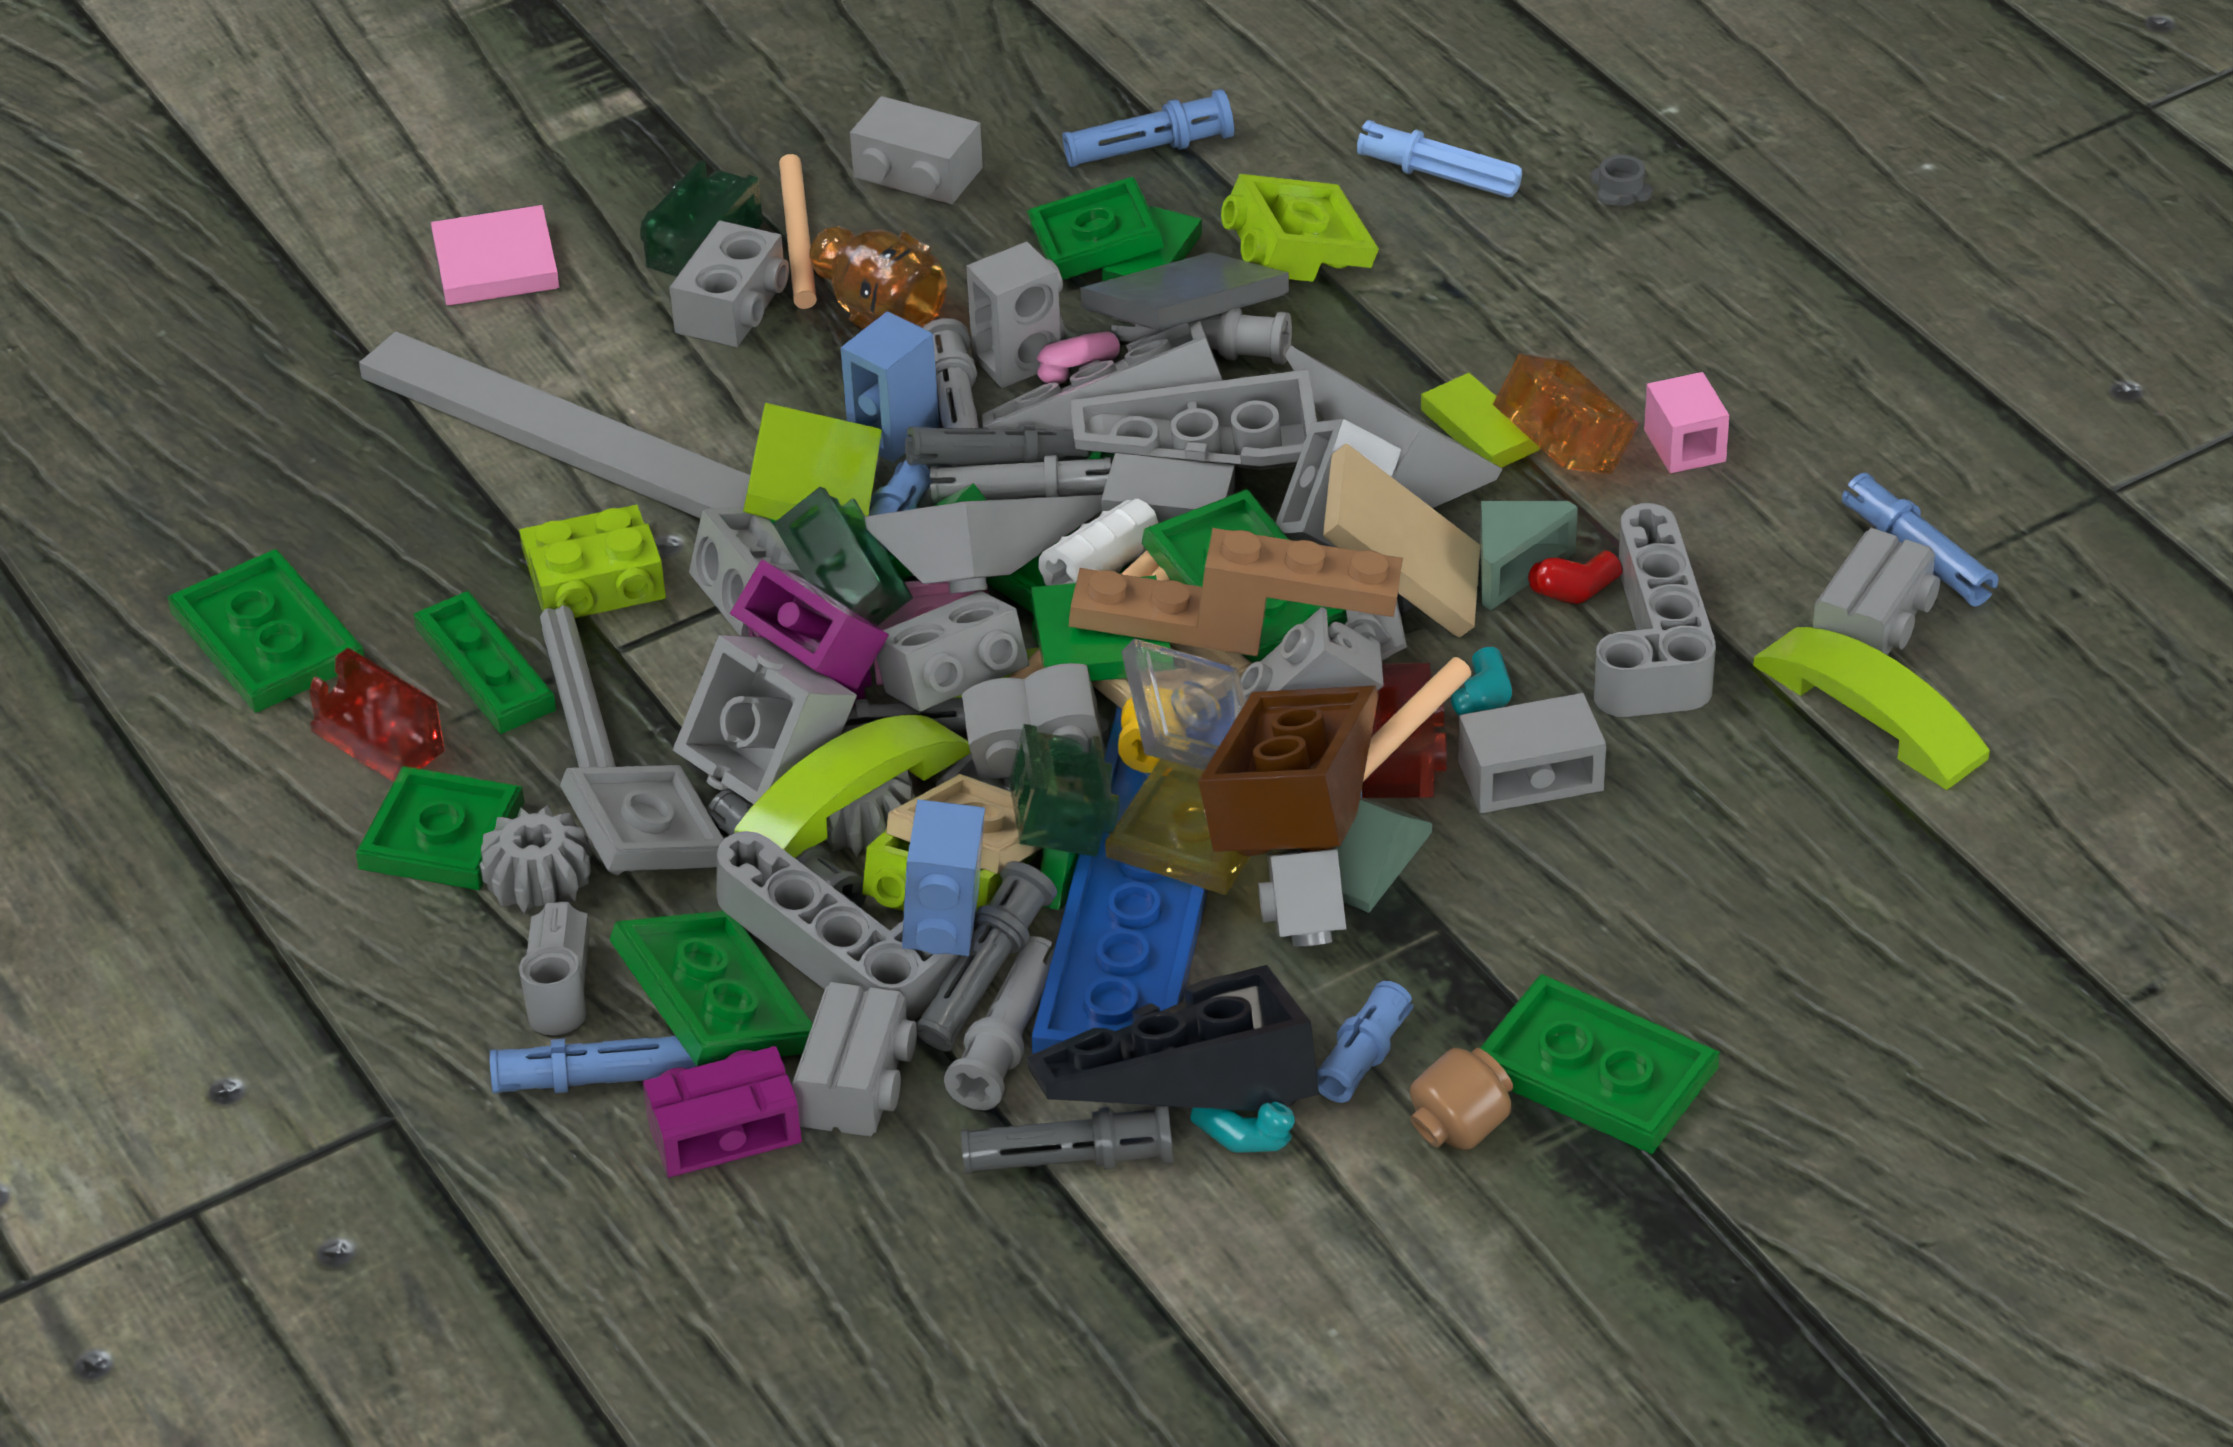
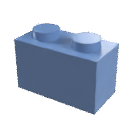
M887 311L841 347L847 421L882 429L878 455L894 463L905 454V439L908 437L907 429L909 426L938 428L939 412L933 333Z
M917 799L907 857L902 948L921 950L931 954L946 953L969 956L979 895L985 807Z

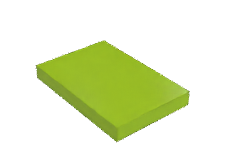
M765 403L743 512L863 539L866 529L865 516L869 515L882 429Z

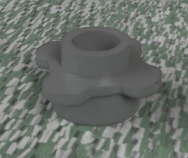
M1629 155L1610 156L1602 161L1599 168L1591 172V182L1598 185L1597 199L1601 203L1625 206L1635 201H1646L1652 197L1653 188L1645 183V166L1636 157Z

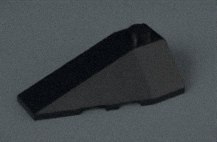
M1268 965L1202 980L1184 988L1185 1001L1160 1011L1158 1006L1149 1003L1133 1010L1134 1022L1117 1031L1108 1028H1092L1027 1057L1028 1070L1046 1098L1050 1100L1255 1111L1259 1110L1261 1105L1265 1103L1278 1102L1290 1107L1299 1099L1319 1095L1311 1021Z

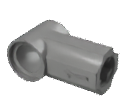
M569 902L546 903L544 909L539 914L531 916L527 955L522 958L519 965L529 1025L534 1031L543 1035L557 1036L567 1034L584 1023L587 1016L584 984L590 938V922L587 913L579 912Z

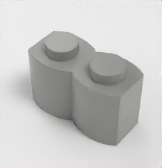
M1074 663L1054 665L1038 670L1025 679L998 678L984 681L962 693L968 744L978 777L988 779L1012 777L1025 773L1040 763H1074L1092 757L1104 749L1096 697L1087 665Z

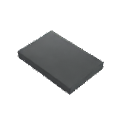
M1209 252L1081 287V307L1090 312L1161 331L1224 313L1231 309L1284 296L1285 293L1289 292L1288 272Z

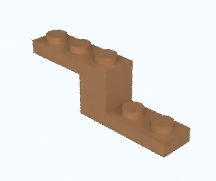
M1213 528L1202 587L1186 585L1173 580L1161 581L1123 575L1110 570L1097 571L1079 568L1070 608L1068 627L1258 656L1267 597L1394 617L1403 558L1382 555L1370 550L1357 551L1319 545L1307 540L1293 541L1255 535L1243 530L1229 531Z

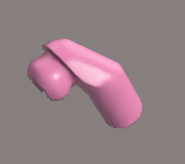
M1103 331L1083 334L1047 344L1037 356V360L1040 362L1037 375L1045 383L1057 382L1058 384H1063L1069 378V367L1086 365L1094 360L1103 362L1115 359L1120 351L1119 340L1112 332Z

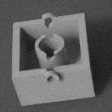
M719 635L673 751L709 774L706 782L710 786L722 791L731 789L752 804H755L795 764L830 740L841 735L857 695L830 677L813 670L767 638Z

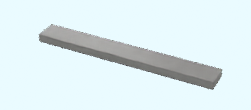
M395 331L359 362L361 378L700 519L703 509L744 507L750 475Z

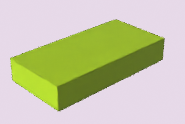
M1466 373L1421 394V411L1455 441L1500 468L1540 450V433L1470 373Z

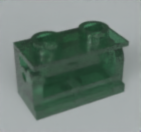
M700 160L683 179L675 183L673 189L653 210L648 211L641 221L640 237L644 242L646 267L677 277L718 221L758 229L763 223L759 178L752 175L744 178L724 171H715L707 178L706 163Z
M819 487L773 523L805 580L875 626L881 624L913 599L912 594L883 545L866 529L865 515L855 499L852 498L842 506L840 501L830 496L825 488Z
M1023 724L1009 776L1019 844L1097 857L1103 833H1113L1119 812V796L1111 794L1110 790L1113 771L1112 764L1104 761L1099 736H1093L1089 752H1083L1082 745L1072 738L1037 732L1035 725Z

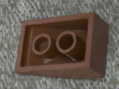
M1376 685L1251 693L1198 780L1213 852L1237 851L1240 855L1256 856L1272 849L1300 848L1303 852H1310L1341 846L1358 813L1378 701Z

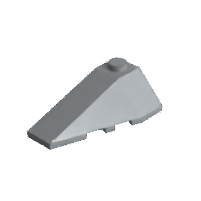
M1199 319L1154 332L1127 344L1128 353L1125 355V359L1114 363L1112 360L1103 362L1094 360L1079 367V371L1070 377L1071 385L1061 389L1057 382L1044 384L982 414L983 428L1017 429L1019 424H1034L1035 429L1073 430L1070 400L1222 381L1223 378Z
M1290 345L1285 357L1294 371L1309 369L1314 405L1323 420L1344 418L1401 448L1402 450L1395 467L1397 471L1396 481L1431 508L1493 482L1499 477L1503 470L1502 468L1454 439L1426 425L1425 422L1384 400L1379 395L1335 369Z

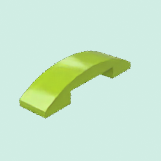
M1796 627L1754 656V667L1799 696H1802L1816 686L1899 739L1897 759L1945 790L1951 788L1989 759V748L1965 718L1943 696L1895 659L1859 640L1825 629Z
M899 715L864 724L830 740L795 764L756 801L734 831L735 833L744 831L759 833L796 858L804 850L828 839L826 819L828 816L906 770L923 781L929 779L971 754L968 741L932 718L923 715Z

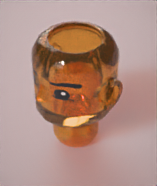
M834 226L824 229L814 239L809 254L813 269L819 276L832 280L836 299L843 309L851 314L849 320L863 330L887 311L923 328L935 319L944 303L947 279L943 266L930 253L931 246L919 242L905 231H902L899 236L882 229L864 231L855 236L847 228Z

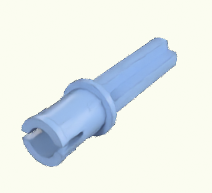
M1367 120L1362 129L1368 132V136L1360 133L1358 138L1357 154L1402 166V171L1407 174L1417 170L1507 198L1513 197L1521 183L1522 169L1518 165L1424 138V133L1417 129L1410 134Z

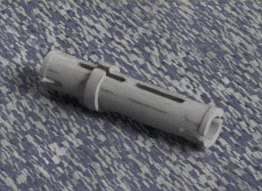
M1057 455L1045 456L1044 462L939 468L931 466L930 479L933 480V484H930L932 504L936 505L939 501L972 483L977 486L986 500L1103 495L1112 465V457L1058 461Z

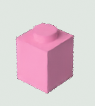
M1700 372L1648 383L1646 388L1644 431L1668 472L1671 474L1726 462L1729 414L1705 374Z

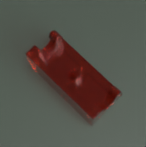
M346 648L335 656V672L338 675V681L331 692L328 693L329 687L325 681L317 676L313 678L310 686V698L314 714V720L310 722L311 731L394 782L402 766L422 769L445 751L437 701L352 649Z

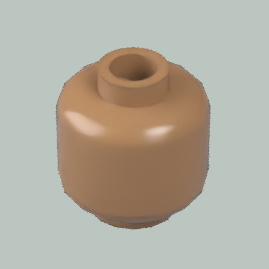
M1452 1048L1445 1052L1411 1084L1410 1098L1416 1112L1410 1116V1121L1417 1132L1432 1146L1439 1148L1446 1142L1456 1149L1467 1151L1478 1145L1511 1113V1099L1508 1093L1513 1089V1083L1500 1064L1484 1050L1475 1048L1472 1052H1469L1462 1048Z

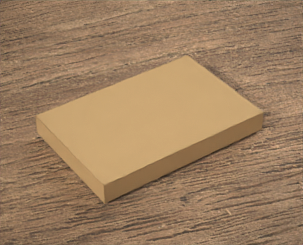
M1348 443L1344 444L1331 456L1323 537L1337 548L1357 551L1370 550L1382 555L1403 558L1398 593L1453 635L1460 638L1475 627L1480 544Z

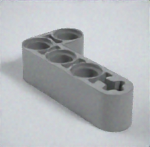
M1654 503L1633 505L1626 509L1621 516L1619 560L1623 568L1620 577L1636 630L1609 634L1601 639L1596 646L1594 702L1600 710L1616 717H1632L1697 709L1707 704L1712 697L1716 650L1714 635L1675 516L1664 506Z
M749 831L734 833L726 837L718 847L716 881L718 905L727 915L824 990L830 982L861 986L863 991H868L870 987L900 991L905 996L907 1020L914 1021L929 1007L960 956L946 953L931 954L921 950L902 948L903 921L891 931L789 853L759 833Z

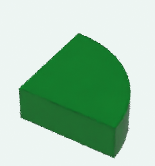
M1063 838L1045 843L1040 872L1053 882L1057 895L1049 906L1042 907L1060 910L1067 903L1082 845L1081 841Z

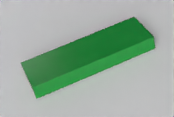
M469 591L413 614L417 632L499 734L556 711L555 698L552 691Z

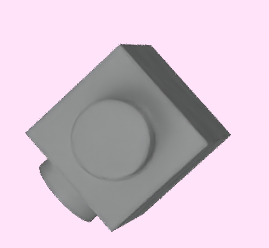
M1334 847L1328 850L1303 852L1298 849L1267 853L1270 882L1258 883L1263 923L1275 921L1276 933L1280 937L1291 936L1292 946L1295 947L1332 942L1331 931L1346 929L1338 850Z

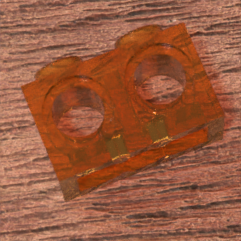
M1518 355L1492 404L1564 469L1612 475L1639 425L1636 420L1569 361L1539 356Z

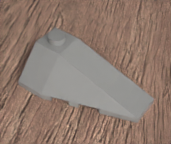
M1309 369L1070 400L1075 449L1235 465L1237 468L1255 470L1296 466L1311 423L1317 422Z
M1102 495L966 501L865 516L866 529L923 584L949 582L950 594L987 590L986 578L1012 574L1058 542L1061 536L1068 535L1101 512Z

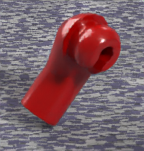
M1602 551L1585 564L1549 557L1543 561L1536 562L1530 568L1528 582L1531 589L1537 594L1546 595L1552 599L1570 604H1580L1619 578L1623 568L1618 557L1610 551Z

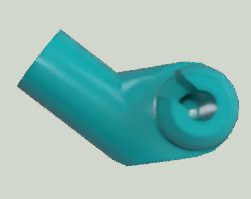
M1495 647L1479 649L1472 657L1475 675L1464 682L1465 687L1457 689L1450 698L1451 705L1458 716L1502 708L1506 706L1512 696V686L1500 650Z
M1273 1102L1261 1105L1258 1118L1241 1117L1229 1109L1193 1108L1190 1120L1228 1151L1244 1153L1279 1151L1285 1147L1292 1138L1289 1131L1293 1128L1295 1116L1287 1106Z

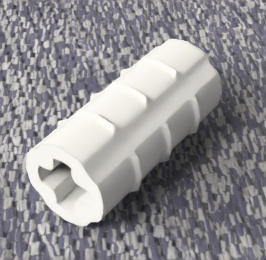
M1140 499L1126 500L1109 511H1102L1098 518L1088 524H1082L1079 530L1069 536H1061L1058 543L1043 551L1039 557V571L1043 576L1045 585L1076 583L1079 568L1097 571L1110 570L1119 573L1122 567L1133 560H1137L1146 551L1145 547L1141 544L1145 528L1159 523L1155 511Z

